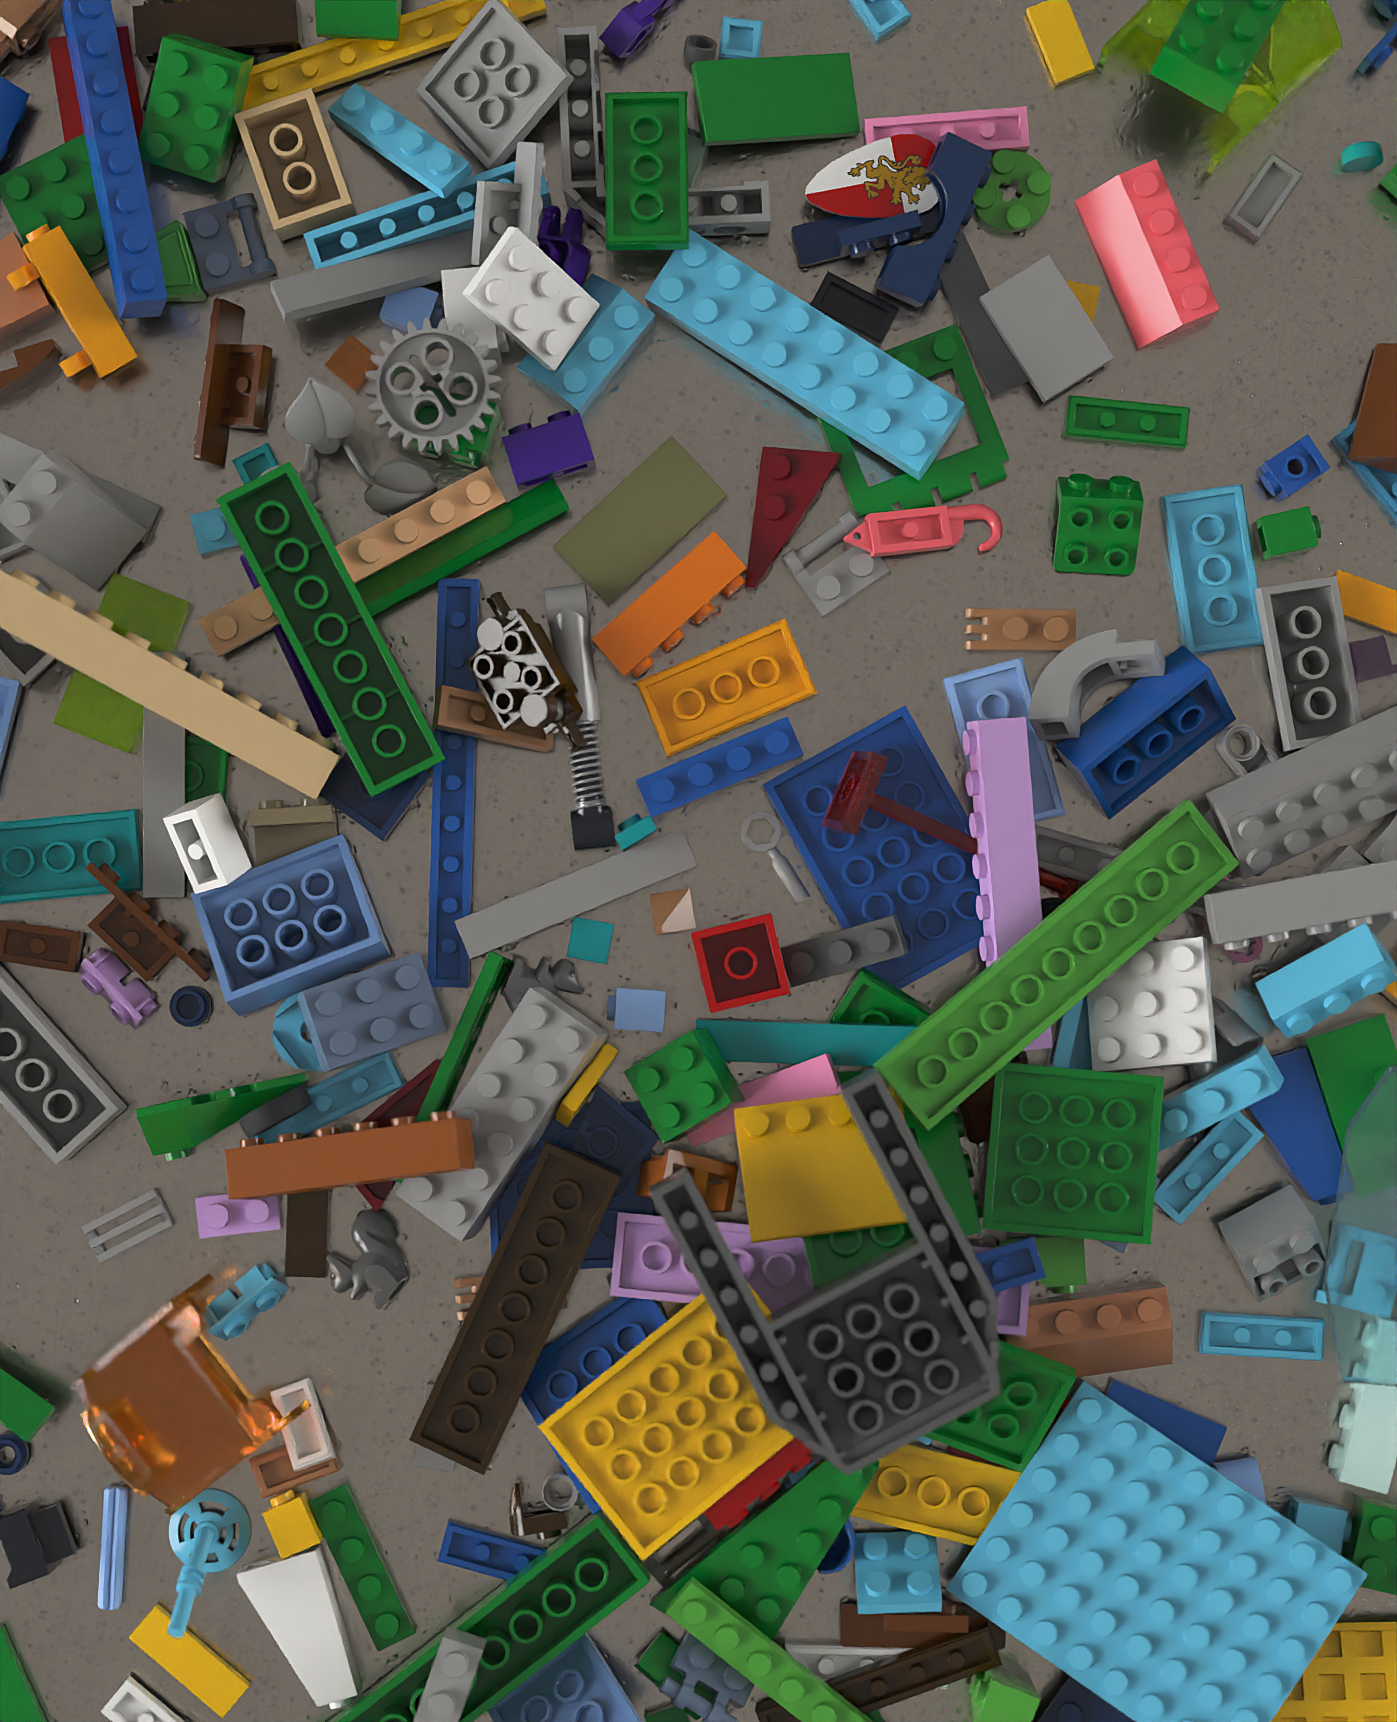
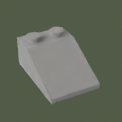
M56 448L42 453L0 504V523L23 543L96 591L105 584L149 531L143 523Z

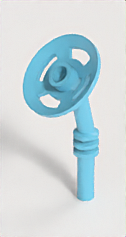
M217 1489L196 1491L184 1498L171 1516L169 1523L170 1544L176 1556L185 1564L182 1566L176 1585L178 1597L167 1631L172 1637L180 1638L184 1636L194 1599L201 1593L206 1572H218L229 1568L242 1557L249 1545L251 1538L249 1515L242 1503L225 1491ZM214 1501L225 1505L229 1509L223 1516L212 1511L202 1512L200 1502ZM186 1512L190 1517L184 1526L185 1540L180 1542L179 1525ZM195 1521L198 1526L195 1529L194 1538H191L190 1530L192 1523ZM238 1522L239 1540L232 1551L228 1547L234 1535L233 1523ZM223 1527H226V1539L222 1544L218 1540L222 1535ZM215 1552L219 1561L206 1562L208 1553Z

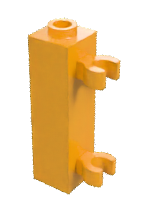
M45 224L26 235L29 243L24 245L22 250L30 263L8 274L6 278L15 292L40 278L83 350L59 363L65 376L69 378L92 365L101 379L138 357L60 225L50 230L49 226Z

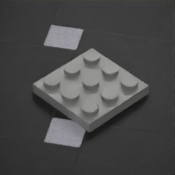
M488 0L415 90L483 165L490 170L504 164L517 148V143L522 142L574 81V78L501 0Z

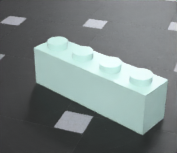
M1373 1317L1371 1325L1366 1324L1362 1332L1360 1346L1364 1349L1360 1365L1355 1364L1351 1373L1350 1388H1353L1350 1404H1344L1341 1410L1339 1427L1343 1428L1339 1444H1334L1331 1448L1328 1467L1332 1468L1331 1475L1340 1482L1388 1494L1397 1460V1322Z

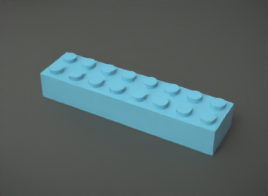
M689 229V249L674 250L644 296L650 310L919 481L965 414V403L691 229Z

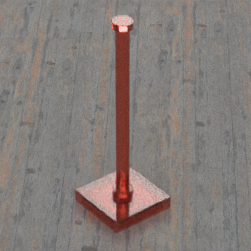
M870 751L852 752L823 819L822 827L837 833L856 835L867 808H870L972 855L978 854L976 838L875 793L889 758ZM1038 866L1040 885L1059 893V898L1065 900L1076 892L1078 879L1064 878Z

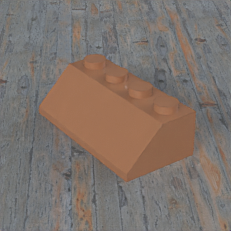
M1160 1282L1029 1300L1026 1336L1002 1334L1003 1342L1075 1368L1076 1378L1172 1364V1320L1167 1287Z

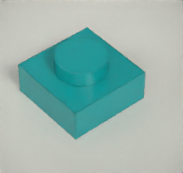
M637 813L618 825L621 832L614 837L624 852L657 832L658 829L650 815L641 819Z

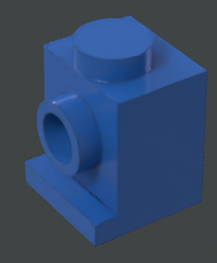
M1307 434L1265 462L1260 467L1263 472L1261 480L1271 495H1278L1283 501L1330 469V466ZM1288 462H1295L1300 470L1298 475H1293L1288 471Z

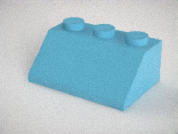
M593 273L582 285V288L600 306L555 371L546 369L529 353L517 366V369L573 414L580 413L581 417L656 325L653 312L624 289Z
M1365 922L1259 980L1255 984L1272 1021L1289 1039L1295 1035L1307 1032L1313 1025L1332 1015L1344 1012L1350 1005L1370 994H1376L1384 990L1387 985L1397 980V964Z

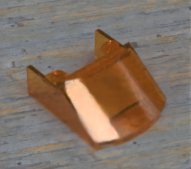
M210 1273L170 1300L71 1384L73 1393L79 1389L86 1410L80 1415L83 1423L107 1462L142 1498L145 1499L151 1495L168 1508L163 1512L170 1516L311 1407L309 1402L305 1400L283 1417L276 1406L264 1398H255L248 1401L199 1336L205 1329V1316L193 1297L215 1280Z

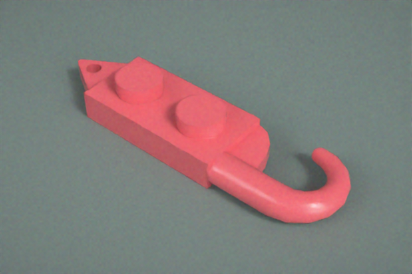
M969 504L950 507L944 505L868 514L865 517V521L846 535L843 540L870 552L871 557L949 549L955 546L962 538L964 521L984 520L990 525L992 533L986 542L979 545L980 551H986L999 543L1003 534V524L997 512L987 505ZM853 534H856L859 539L855 540Z

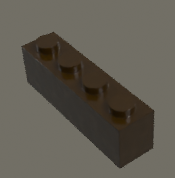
M146 0L143 2V5L132 6L136 55L143 66H155L157 64L162 37L176 32L251 57L287 55L304 49L301 8L298 0H184V2L168 3L166 0Z

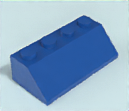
M1183 645L1165 658V675L1141 677L1080 726L1079 738L1063 739L1055 745L1068 770L1109 820L1236 720L1211 669Z

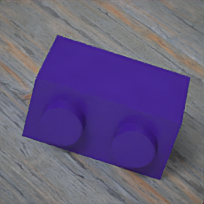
M569 410L558 412L547 417L548 423L532 427L531 423L521 424L509 429V435L502 437L518 490L544 483L551 478L557 479L596 466L580 413L571 415Z

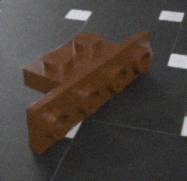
M214 299L213 310L210 316V333L207 354L204 360L205 372L202 394L199 399L200 411L197 434L194 438V459L214 467L224 466L229 428L262 429L273 350L265 345L240 344L244 308L225 299Z
M92 861L85 867L89 873L115 896L87 926L146 982L174 954L187 964L203 981L206 982L212 976L207 970L211 965L210 961L195 947L188 952L177 942L182 935L165 919L157 923L147 913L151 908L150 904L135 890L128 895L118 886L117 883L122 878L108 864L103 861L97 866Z
M942 1600V1611L858 1614L857 1604L841 1605L840 1642L843 1647L916 1648L955 1633H968L969 1628L987 1622L997 1649L1002 1650L1006 1646V1631L971 1606H959V1603L955 1601Z

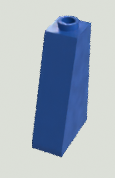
M1297 1046L1272 1054L1271 1057L1284 1078L1279 1091L1244 1109L1256 1127L1264 1134V1139L1305 1199L1313 1202L1318 1201L1320 1206L1338 1202L1344 1199L1342 1192L1352 1190L1353 1187L1307 1047Z

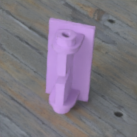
M101 947L90 957L94 962L93 964L87 958L83 959L79 969L82 975L80 979L92 994L98 995L100 993L110 1004L108 1006L109 1011L117 1021L123 1025L128 1023L135 1030L141 1022V1012L145 1017H148L158 1008V1005L154 1002L156 997L136 977L124 987L119 981L128 975L130 970L111 950L106 952Z

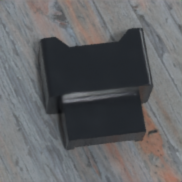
M61 1502L35 1511L33 1504L30 1503L0 1515V1541L11 1567L6 1580L10 1589L49 1575L56 1569L55 1561L71 1556L78 1551L63 1513Z

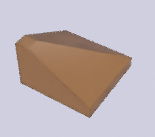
M690 888L650 895L656 935L696 929Z

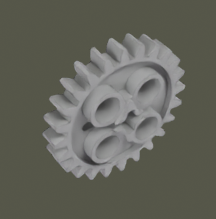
M425 317L423 329L417 330L414 324L408 321L407 335L403 336L399 331L393 329L392 333L396 342L391 345L381 340L379 344L385 352L384 356L371 355L370 357L371 361L378 367V370L366 371L365 376L368 380L375 382L376 385L364 390L366 396L377 398L378 400L371 403L368 408L371 413L383 412L376 421V424L379 428L392 425L387 436L393 441L402 434V446L406 450L416 441L418 442L420 454L424 455L429 444H434L437 454L442 455L444 443L449 442L454 451L457 452L459 451V438L463 437L469 443H474L470 431L476 428L479 431L486 432V426L481 418L483 416L495 418L496 416L495 411L488 406V402H499L501 400L500 394L490 390V388L500 385L501 379L499 376L489 375L488 373L498 367L496 360L483 361L490 352L488 345L475 348L478 341L477 333L473 332L466 338H463L464 327L461 323H458L451 332L448 331L446 318L441 319L438 328H432L428 317ZM435 349H444L449 352L448 361L442 366L434 367L427 362L429 354ZM412 356H416L435 383L440 382L439 387L444 397L456 411L454 417H450L431 390L427 391L423 377L410 362ZM399 374H413L415 381L410 389L400 391L393 387V382ZM461 382H466L473 386L472 395L464 401H458L451 396L453 387ZM426 406H432L439 410L437 420L430 425H424L417 421L419 411Z

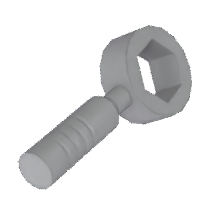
M764 811L750 814L744 819L741 826L743 843L755 852H768L772 858V866L796 904H799L810 897V894L787 857L781 855L776 847L781 837L779 821L774 815ZM766 819L775 829L771 841L756 845L747 834L751 821Z

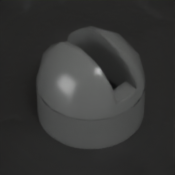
M704 35L687 36L683 49L684 60L687 65L691 67L695 61L714 60L717 50L716 41Z

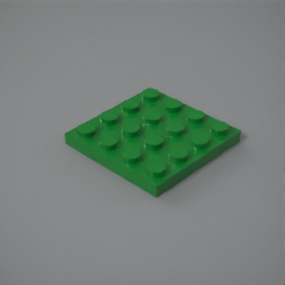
M1007 1063L995 1073L982 1229L1151 1245L1164 1077Z

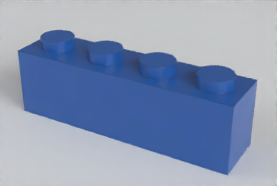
M787 716L636 779V783L651 819L654 820L800 759L804 753Z

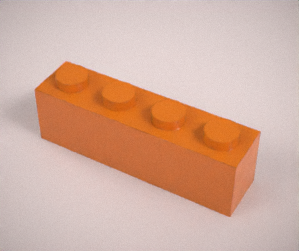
M713 531L591 639L592 643L624 679L631 674L637 679L654 664L650 658L661 647L666 652L673 648L685 636L681 630L692 620L697 625L715 610V607L711 604L723 593L727 598L730 597L746 582L742 576L746 573L747 567L719 535Z

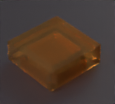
M352 334L325 363L326 368L355 393H358L368 381L365 372L378 370V367L370 359L371 355L375 354Z

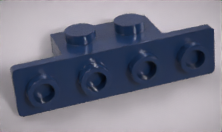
M939 201L930 210L918 214V210L888 218H858L835 215L794 226L791 233L800 266L806 267L851 255V258L863 257L873 253L875 248L890 245L892 248L897 245H908L914 241V238L929 235L933 232L939 218Z

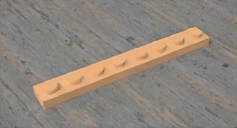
M485 466L340 543L335 548L354 584H357L506 503V500L489 469ZM261 586L198 619L218 657L280 625Z

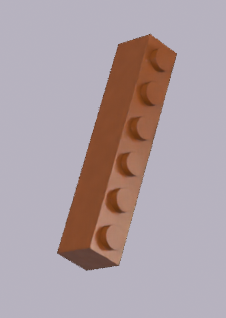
M455 1111L431 1113L430 1121L417 1123L415 1116L391 1119L392 1126L378 1128V1122L353 1124V1132L340 1134L339 1127L316 1129L314 1130L315 1137L302 1139V1133L277 1135V1143L264 1144V1138L239 1140L240 1148L224 1150L229 1200H251L476 1169L471 1119L456 1118Z

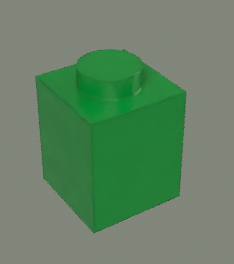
M1309 506L1262 516L1254 522L1263 562L1309 552L1319 546L1317 539H1321V526L1318 517L1311 515Z

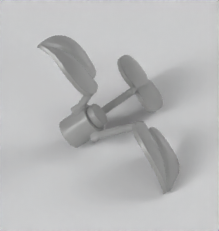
M313 377L308 378L303 390L286 413L285 425L290 436L306 444L303 469L299 474L296 469L295 471L312 504L316 499V488L306 478L310 475L314 451L317 450L322 454H331L336 452L340 446H343L364 482L370 484L364 492L365 502L379 512L397 514L435 493L437 485L432 481L427 471L421 465L410 460L395 459L385 462L376 469L374 477L371 476L349 443L348 435L353 432L356 426V414L353 407L332 387ZM277 465V466H274V467H272V468L267 469V470H266L265 472H263L260 476H262V475H264V474L270 472L271 470H273V469H275V468H277V467H279V466H281V465Z

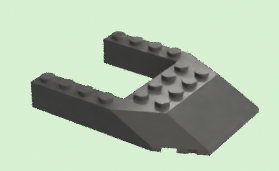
M875 1068L863 1072L836 1088L914 1237L774 1312L764 1316L687 1168L684 1167L648 1186L651 1196L770 1421L803 1442L805 1446L820 1454L847 1476L1000 1395L998 1374L999 1340L997 1339L998 1298L879 1071Z

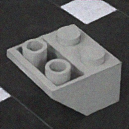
M1291 1184L1218 1223L1230 1253L1258 1302L1270 1296L1280 1294L1288 1286L1305 1277L1315 1275L1329 1264V1258L1315 1218Z

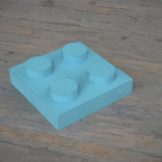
M914 1531L855 1533L854 1563L858 1614L942 1611L935 1536Z

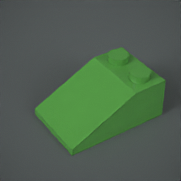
M995 1667L973 1675L967 1694L972 1696L970 1699L972 1722H1032L1040 1702V1697L1031 1679L1001 1667Z

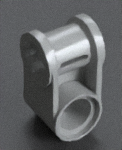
M1230 726L1223 729L1217 736L1216 750L1219 756L1236 774L1237 778L1281 759L1251 726ZM1235 732L1243 735L1246 740V749L1240 755L1235 754L1229 745L1230 737Z

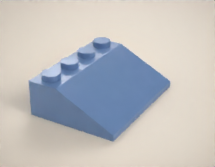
M344 834L248 870L228 885L197 894L195 892L190 893L225 1001L238 1016L392 957L380 922Z

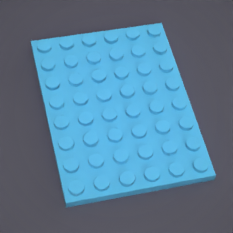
M1083 1380L1032 1460L961 1564L946 1590L1135 1722H1271L1368 1574Z

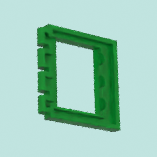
M957 324L950 325L883 352L925 378L950 369L962 401L965 403V409L979 445L932 462L920 481L908 473H904L868 487L848 435L817 416L830 451L842 455L841 463L837 469L857 520L871 513L895 511L893 506L899 504L901 510L934 507L935 501L931 491L937 489L942 503L973 491L969 476L972 475L975 476L980 488L1007 478L1003 463L1008 462L1010 458Z

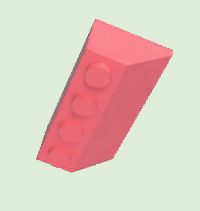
M1157 159L1115 176L1075 201L1137 350L1214 318L1220 310Z

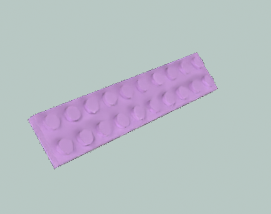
M618 1212L610 1296L690 1303L699 1296L702 1290L663 1216ZM715 1221L745 1280L770 1311H775L813 1291L802 1237L751 1244L749 1225ZM970 1246L974 1254L992 1249L990 1247ZM1030 1283L995 1293L998 1298L997 1333L1026 1336Z

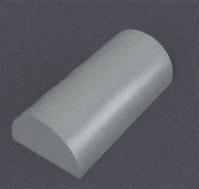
M1337 576L1256 589L1254 592L1284 752L1301 750L1362 722V712Z

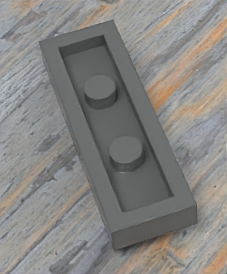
M897 913L780 948L791 988L903 956L909 952Z

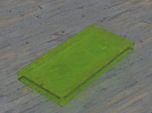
M113 572L97 613L111 620L114 623L111 631L122 637H125L129 630L151 642L148 651L172 652L191 603ZM74 669L53 724L132 754L143 726V705Z

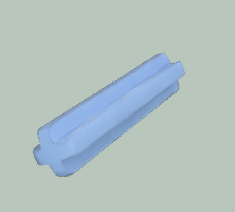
M108 1486L104 1490L98 1607L104 1610H115L122 1604L128 1489L124 1486Z

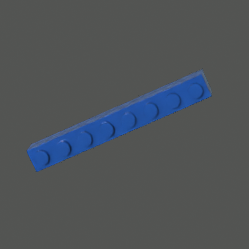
M64 0L61 8L119 320L160 316L168 297L111 0Z

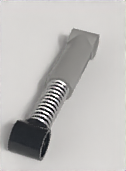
M585 583L544 588L551 643L578 689L575 697L582 707L583 713L576 724L588 742L583 748L572 751L568 756L573 759L569 764L574 766L570 770L574 773L571 779L575 780L572 786L576 787L572 793L577 795L573 799L576 801L574 804L576 806L575 810H570L575 851L614 847L616 846V841L614 837L612 808L605 804L606 799L602 796L605 792L601 791V787L604 784H600V780L603 777H599V773L603 770L598 769V766L602 763L598 762L597 758L601 756L597 755L596 752L600 750V748H596V744L599 741H595V737L599 734L594 733V729L598 727L593 726L601 721L590 637Z

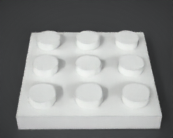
M1196 937L1147 943L1087 994L1093 1071L1123 1072L1217 1062L1207 938Z

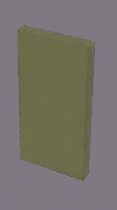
M670 436L556 542L553 548L609 607L727 497V494L673 436Z

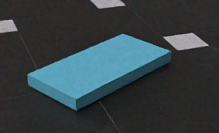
M1242 484L1161 496L1160 503L1183 646L1195 656L1264 646L1254 592L1259 586Z

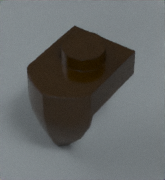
M520 1482L515 1483L509 1505L511 1534L515 1536L537 1534V1539H549L560 1536L562 1534L561 1529L568 1528V1510L556 1511L551 1508L526 1511Z

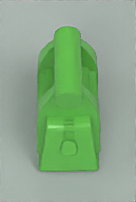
M175 220L155 233L168 297L167 301L203 302L206 300L207 295L203 287L188 230L179 220Z

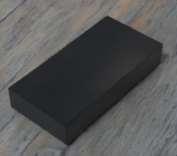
M829 271L810 304L853 333L878 346L882 345L900 309Z

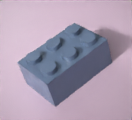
M420 952L304 990L296 996L323 1074L430 1038L447 1030Z

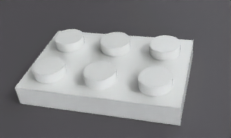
M508 227L462 293L542 366L552 371L557 369L600 306L594 298L516 227Z

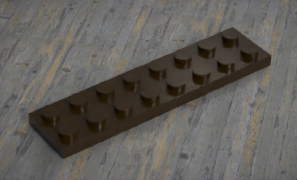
M549 1140L545 1142L411 1434L410 1441L482 1475L485 1474L621 1180L622 1174Z

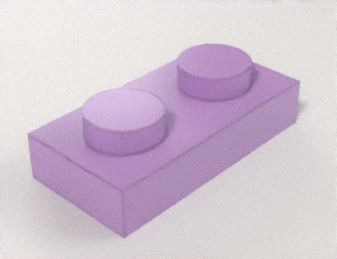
M228 1193L195 1197L199 1239L283 1228L280 1196L251 1200H229Z

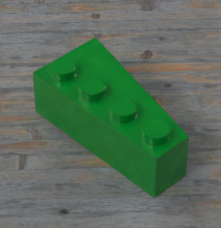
M902 1103L905 1123L964 1235L969 1236L982 1233L979 1218L983 1217L979 1196L977 1193L973 1194L969 1178L974 1177L969 1153L963 1154L960 1138L965 1137L960 1113L954 1114L952 1110L927 1131L922 1128Z

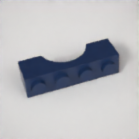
M947 132L940 137L924 172V176L933 185L939 199L940 211L936 227L931 235L920 244L912 246L897 245L890 249L873 287L916 308L924 305L926 300L933 301L942 282V279L937 277L943 262L949 264L958 248L959 242L954 240L960 225L966 227L975 210L976 204L971 202L977 187L980 189L984 188L991 175L993 167L988 165L992 152L951 132Z

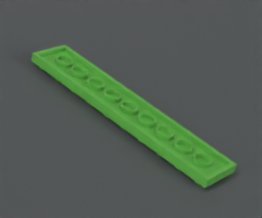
M1190 799L1183 800L872 1066L879 1071L884 1081L922 1128L929 1131L1240 863Z

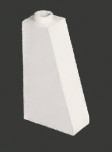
M321 1543L283 1560L278 1555L242 1566L236 1574L240 1586L317 1707L329 1704L331 1709H335L352 1703L354 1701L353 1696L358 1695L362 1683Z

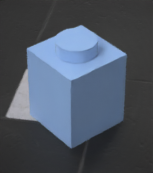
M617 988L616 996L608 995L607 1020H614V1029L664 1032L666 991Z

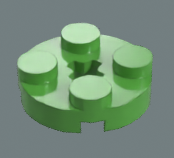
M1001 149L991 156L988 165L993 167L991 175L983 189L977 187L971 202L976 204L974 214L982 225L996 233L1013 234V232L1034 227L1044 216L1051 198V178L1041 163L1034 157L1020 151ZM1014 183L1018 186L1017 192L1021 194L1019 200L1012 197L1009 202H1006L1002 199L1004 192L999 187L1003 184L1008 186Z

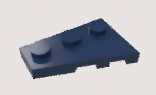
M598 1084L571 1151L622 1174L616 1188L617 1190L659 1141L660 1137Z

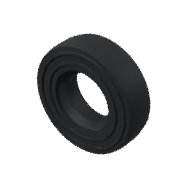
M303 1085L297 1086L246 1114L239 1120V1124L248 1139L254 1138L306 1109L313 1102L306 1088Z

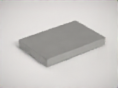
M1049 254L979 298L982 307L1043 403L1109 363L1114 358Z

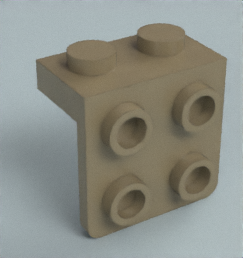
M313 798L300 799V807H284L283 800L259 801V809L248 810L249 826L254 827L256 867L338 836L336 807L325 805V798H316V800Z

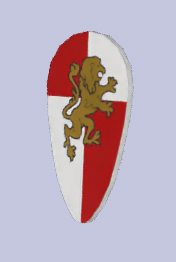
M898 134L877 140L834 160L818 172L807 184L804 190L805 198L810 204L841 216L888 218L918 210V214L930 210L939 201L933 185L924 176L936 146L930 140L917 134Z

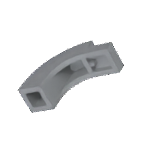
M1117 629L1084 637L1060 652L1040 675L1031 697L1028 720L1039 740L1079 738L1081 716L1085 703L1101 686L1118 679L1165 675L1166 661L1157 641L1134 639L1130 642H1122Z

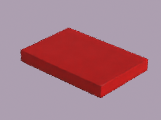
M128 26L116 27L139 144L145 116L142 109L143 104L131 31ZM66 36L49 38L48 43L64 142L66 143L84 134L67 40Z

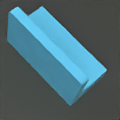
M1087 996L1057 1020L1052 1042L1053 1048H1051L1048 1061L1049 1067L1092 1070Z

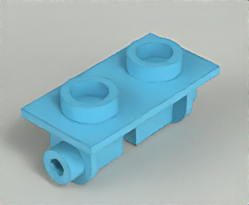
M266 1262L262 1266L255 1265L235 1282V1285L242 1293L241 1297L237 1299L232 1290L227 1289L206 1306L207 1312L202 1315V1318L211 1327L208 1329L209 1333L225 1341L239 1336L248 1328V1322L260 1312L270 1310L280 1301V1296L289 1289L288 1286L273 1278L276 1274Z

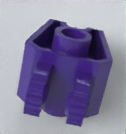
M548 205L542 214L543 218L541 219L539 234H537L539 248L581 286L591 259L586 246L580 244L584 220L583 211L574 208L568 210L563 224L562 235L558 237L562 217L561 211L558 206Z

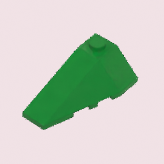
M310 1071L150 1105L135 1109L136 1116L153 1156L165 1154L166 1161L191 1156L189 1148L201 1145L238 1123L243 1116L302 1085L311 1079Z

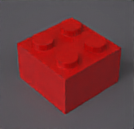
M771 913L691 933L710 1013L791 994Z

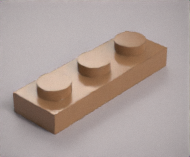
M445 685L437 688L432 728L542 752H548L553 749L554 734H546L543 728L531 727L522 721L514 729L504 730L484 694Z

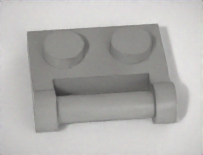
M847 511L838 518L839 523L795 553L790 550L781 556L783 562L822 618L890 572L880 556L871 557L870 552L857 546H853L811 576L805 570L804 565L837 544L859 526V523L850 511ZM853 534V538L858 540V536Z

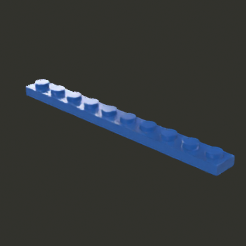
M442 578L438 580L435 699L437 688L441 685L477 692V682L465 660L478 650L479 579ZM434 729V737L446 760L433 766L427 975L432 987L469 988L470 959L454 921L471 914L476 737Z

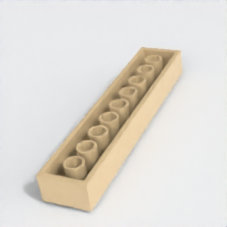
M15 568L11 575L0 570V628L316 800L340 757L332 752L335 746L333 742L314 732H311L309 738L295 732L299 725L298 723L278 712H275L272 718L259 712L262 703L242 692H239L237 697L233 698L221 691L225 683L205 672H202L199 678L184 671L188 664L187 662L165 651L162 658L148 651L151 642L129 630L125 637L111 631L114 623L92 610H90L87 617L73 610L77 602L53 589L48 596L38 591L36 588L39 581Z

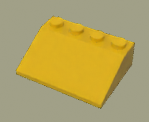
M888 1088L896 1106L898 1107L905 1121L903 1105L901 1100L897 1097V1095L892 1091L891 1088ZM840 1094L733 1109L751 1244L907 1223Z

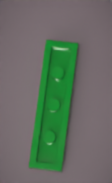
M347 1481L309 1499L308 1504L377 1651L379 1652L414 1635L417 1630Z

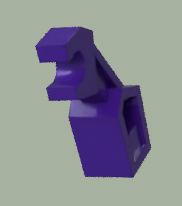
M635 0L620 10L600 35L599 39L618 58L629 57L654 27L656 20L652 16L659 10L661 11L671 6L676 0H642L640 3Z

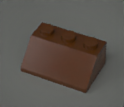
M1378 343L1374 349L1347 459L1397 474V343Z

